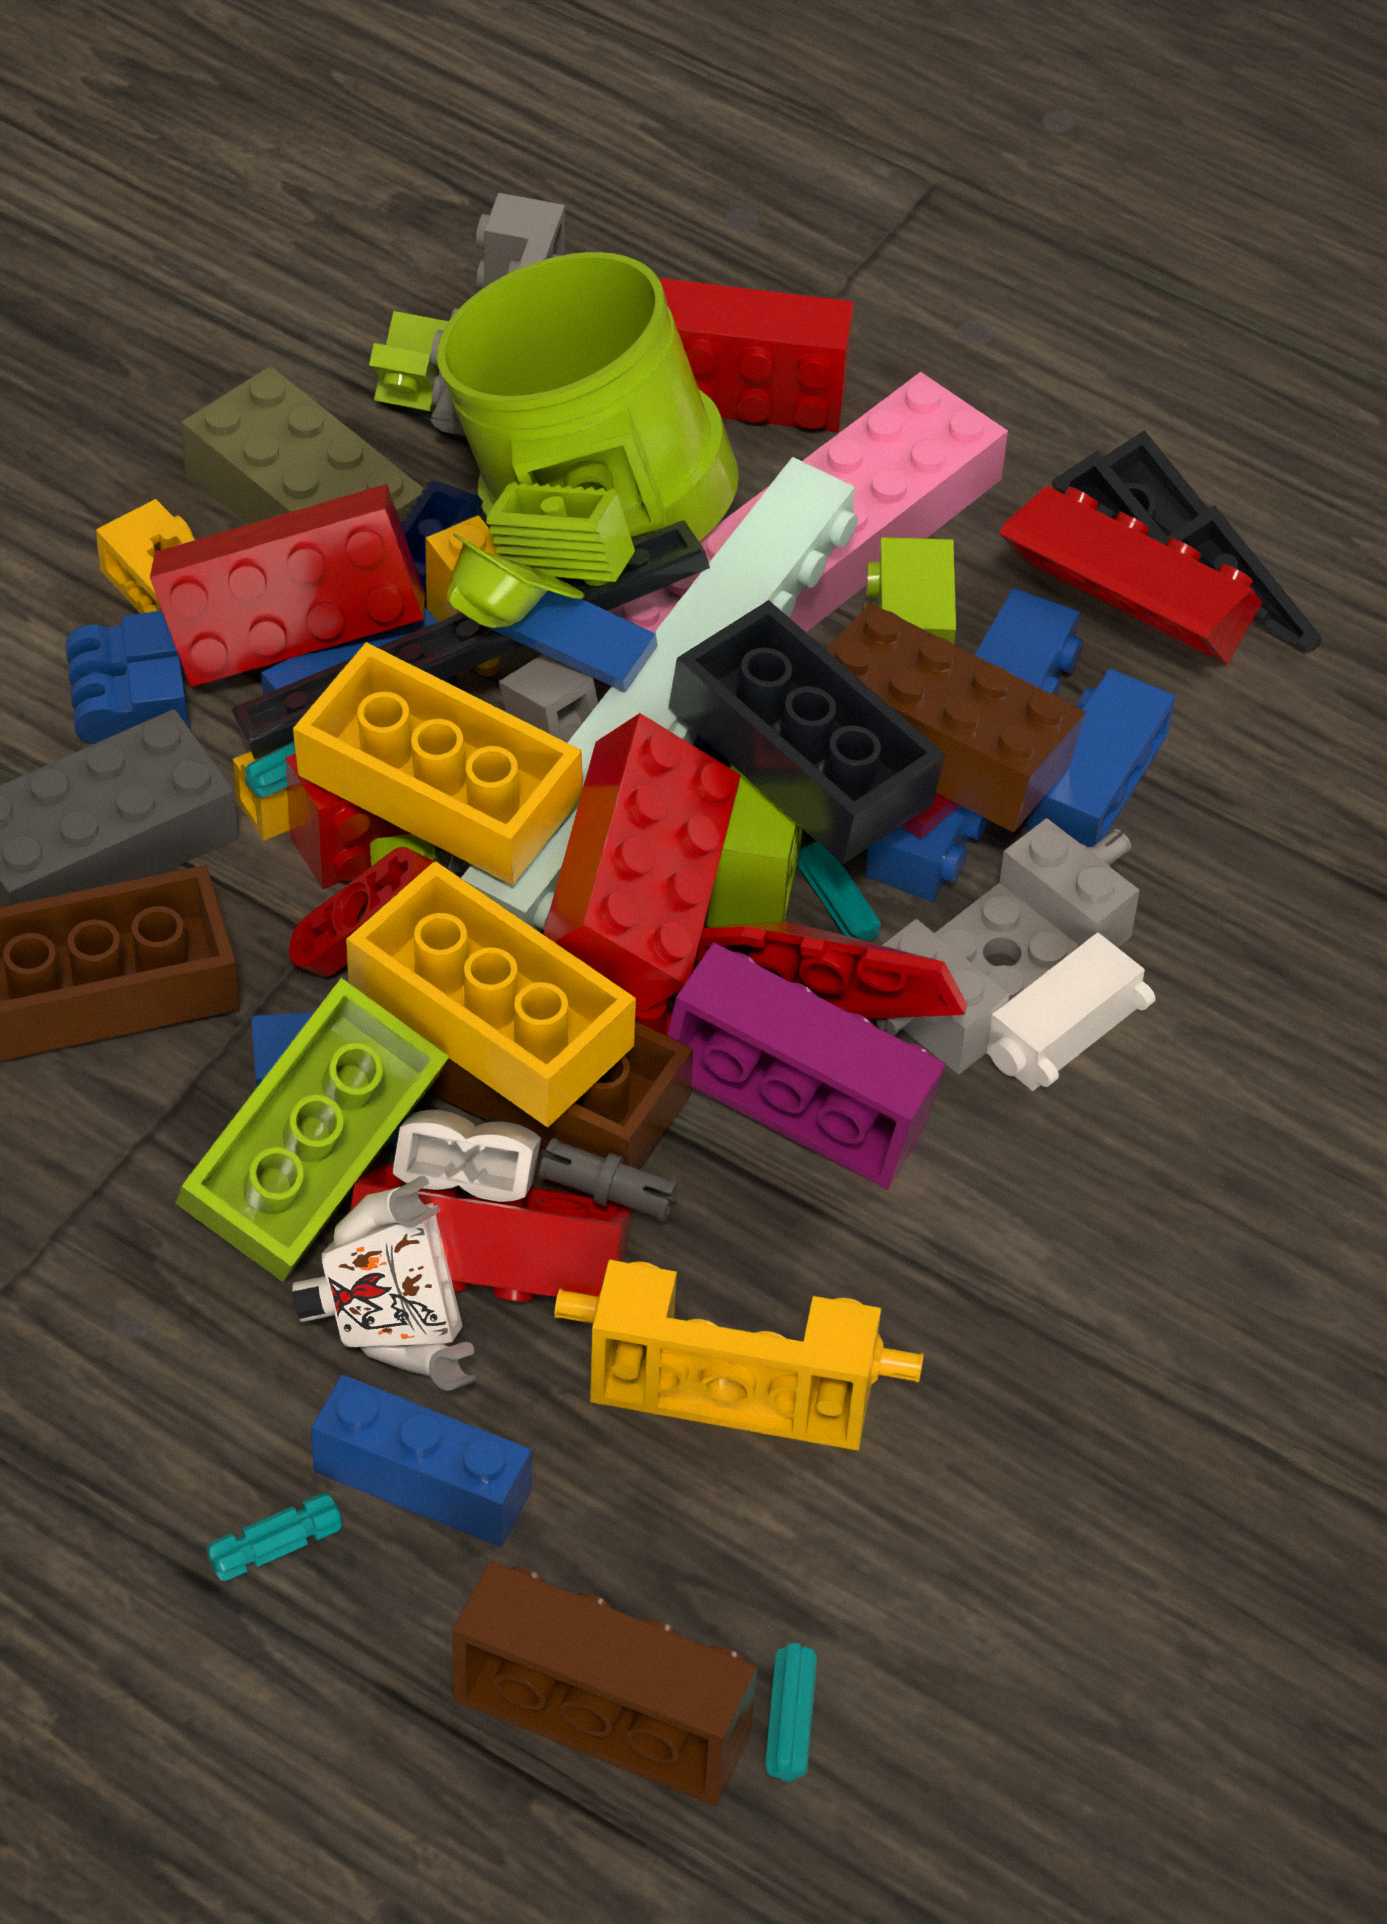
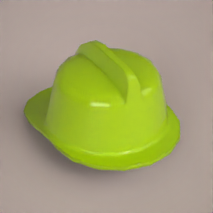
M456 533L453 534L455 538L463 542V546L451 575V584L447 591V601L450 606L481 625L497 628L507 627L521 621L548 590L576 599H583L585 596L577 588L551 575L487 553Z

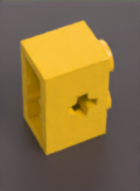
M154 499L96 529L100 571L140 614L162 610L150 580L155 552L195 540L187 523L180 516L173 517L157 499Z

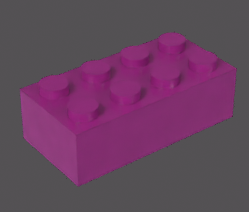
M714 942L677 995L667 1034L668 1037L693 1048L692 1087L887 1190L891 1187L923 1135L946 1063L933 1057L923 1047L913 1043H906L875 1027L862 1015L849 1013L816 996L806 986L789 982L758 966L747 955L732 952Z

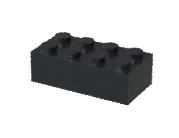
M770 600L677 657L668 708L841 864H845L933 804L946 754Z

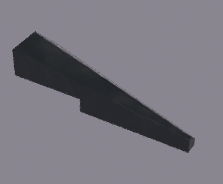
M1145 430L1104 457L1096 451L1052 480V487L1062 494L1065 493L1068 487H1073L1089 495L1099 503L1096 511L1114 520L1119 512L1139 520L1150 528L1147 536L1164 545L1167 544L1170 538L1189 545L1201 554L1198 562L1218 571L1223 563L1246 574L1253 580L1250 588L1254 590L1262 602L1254 617L1256 621L1304 652L1313 651L1320 647L1322 636L1217 507L1214 505L1208 509Z

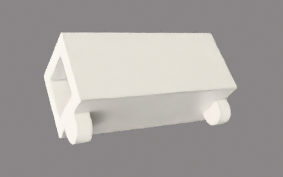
M1099 932L992 1014L986 1053L991 1056L995 1065L1008 1076H1015L1030 1090L1034 1091L1040 1085L1044 1087L1050 1086L1059 1078L1058 1071L1136 1009L1146 1010L1155 1002L1154 992L1143 982L1145 969Z

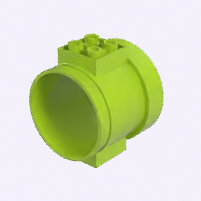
M604 252L573 253L544 259L514 270L484 287L457 310L444 328L437 347V364L444 383L448 387L450 398L480 470L478 497L486 519L506 486L515 481L518 485L527 482L529 486L538 483L540 487L546 484L554 487L559 484L561 488L569 485L573 489L582 486L584 490L593 487L594 490L603 487L605 491L614 488L618 493L632 541L685 520L700 542L717 526L728 511L735 497L739 481L738 465L716 405L706 394L698 389L674 318L667 306L663 287L656 274L645 264L627 256Z

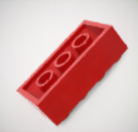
M1046 485L1004 523L999 534L1025 563L1226 665L1230 662L1262 604L1254 590L1250 588L1253 580L1246 574L1223 563L1218 571L1198 562L1201 554L1177 539L1170 538L1167 544L1164 545L1148 537L1147 534L1150 528L1125 513L1119 512L1114 520L1096 511L1099 503L1089 495L1073 487H1068L1065 493L1062 494Z
M376 1162L354 1184L351 1210L366 1195L399 1188L407 1184L393 1174L394 1164ZM459 1185L448 1189L433 1190L421 1188L417 1191L418 1197L424 1205L433 1203L434 1206L439 1205L440 1212L436 1214L454 1291L465 1290L467 1283L491 1286L493 1287L494 1296L513 1301H530L533 1299V1293L557 1297L559 1289L599 1297L608 1261L624 1262L635 1210L614 1202H610L606 1207L594 1203L593 1196L533 1186H531L524 1198L506 1202L490 1201L476 1197Z

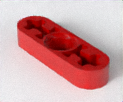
M398 847L392 850L298 923L289 943V957L292 963L320 977L333 975L347 964L346 939L434 861L407 847ZM368 902L366 911L361 920L358 922L361 911Z

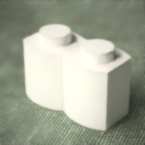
M442 1110L419 1111L411 1114L400 1127L393 1174L406 1183L419 1176H425L429 1184L423 1187L424 1189H448L459 1185L468 1193L485 1200L499 1202L514 1201L524 1198L534 1183L541 1137L528 1128L514 1123L488 1122L475 1126L466 1118L452 1112Z

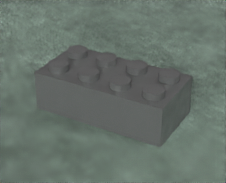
M175 709L0 785V907L159 875L238 839L235 790Z

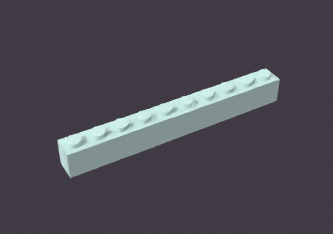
M794 457L789 460L709 562L710 568L701 572L654 633H656L658 646L627 691L623 692L611 687L568 741V744L582 750L583 786L595 742L639 713L693 745L697 733L668 708L677 657L768 600L790 618L798 595L805 586L813 588L817 584L826 567L828 556L836 546L840 548L846 546L856 529L858 516L853 513L854 486ZM578 804L514 885L472 864L461 879L538 932L544 930Z

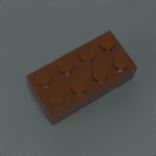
M869 603L826 648L832 656L946 754L936 793L1013 833L1070 767L1086 711L1062 700L1055 694L1048 693L1012 675L1002 667L993 665L953 645L946 639L929 633L900 618L893 612Z
M207 865L0 907V1061L239 1010L236 962Z
M635 1021L634 1047L549 1127L540 1123L450 1058H448L441 1073L427 1092L487 1121L495 1116L500 1122L514 1123L528 1128L541 1137L540 1146L547 1148L550 1140L555 1138L562 1143L607 1158L609 1153L624 1157L623 1164L639 1169L691 1095L693 1048Z
M489 1560L452 1630L454 1701L717 1807L751 1736L757 1666L746 1662L740 1654L727 1647L718 1645L707 1647L682 1637L676 1630L664 1622L655 1619L639 1620L612 1609L606 1601L590 1593L574 1594L546 1583L539 1574L530 1569L518 1566L508 1568Z

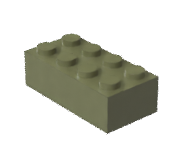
M272 366L264 369L181 422L185 471L249 524L388 484L410 551L426 541L425 538L428 537L427 490Z

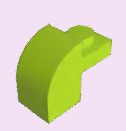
M393 311L386 345L374 343L369 366L379 378L374 401L428 412L435 411L436 406L432 405V391L439 368L438 365L431 363V351L436 332L438 330L443 331L449 321Z

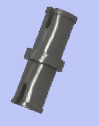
M555 1138L550 1140L546 1148V1152L550 1153L549 1158L543 1157L539 1170L540 1179H548L593 1195L594 1203L607 1207L610 1202H614L657 1217L658 1220L666 1221L671 1211L668 1203L669 1201L674 1203L679 1181L668 1180L623 1164L624 1157L609 1153L607 1158L562 1143Z

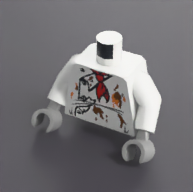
M419 1176L402 1187L366 1195L336 1225L334 1241L322 1253L325 1276L294 1282L292 1290L293 1300L301 1322L335 1315L344 1346L360 1347L369 1358L407 1372L431 1377L439 1388L447 1391L476 1381V1376L465 1374L458 1362V1359L474 1354V1347L469 1342H462L450 1347L444 1345L445 1343L453 1342L463 1325L436 1214L440 1212L439 1205L434 1206L433 1203L424 1205L420 1201L417 1191L428 1185L429 1181L425 1176Z

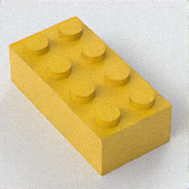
M367 642L293 728L299 776L511 885H514L579 803L583 790L582 750Z
M436 861L346 939L348 983L447 1054L452 1061L546 1127H549L634 1047L635 997Z

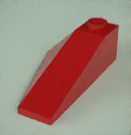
M789 921L703 927L695 957L698 963H700L714 942L732 952L747 955L758 966L789 982L802 984L809 988L816 996L849 1013L862 1015L867 1019L965 1015L968 1006L944 961Z

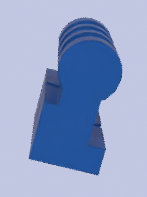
M162 610L121 617L122 625L119 626L85 625L75 629L68 635L65 641L66 658L69 663V682L72 686L71 702L74 708V728L80 739L95 744L173 709L176 710L190 729L181 661Z

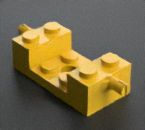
M609 1260L599 1297L559 1289L556 1299L554 1318H564L593 1324L591 1403L859 1451L871 1386L878 1379V1376L882 1375L916 1381L915 1383L920 1381L924 1354L883 1348L884 1343L878 1334L881 1308L863 1305L850 1298L828 1299L813 1296L803 1342L786 1339L782 1335L770 1331L752 1333L718 1327L714 1323L703 1319H690L687 1321L674 1319L677 1272L660 1269L647 1262L625 1263Z

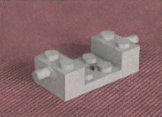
M498 193L491 214H482L477 228L476 247L484 249V256L480 260L477 271V289L482 290L502 276L529 264L564 255L565 205ZM454 308L451 318L457 312L458 309ZM438 330L434 337L431 351V363L433 365H438L436 358L437 347L443 332L442 330ZM439 370L432 391V405L436 406L432 413L431 421L442 432L466 436L450 398L448 387L445 385Z
M1049 819L1043 820L1004 851L999 883L935 933L915 919L882 945L944 961L968 1004L965 1015L875 1019L878 1027L883 1031L887 1029L886 1032L893 1036L903 1029L942 1062L946 1063L958 1075L986 1054L991 1017L994 1012L1099 932L1117 948L1131 938L1140 890L1109 866L1131 850V843L1125 834H1122L1120 837L1121 831L1113 829L1093 847H1086L1078 843ZM1002 953L1011 956L1017 963L1013 966H993L985 958L991 954Z

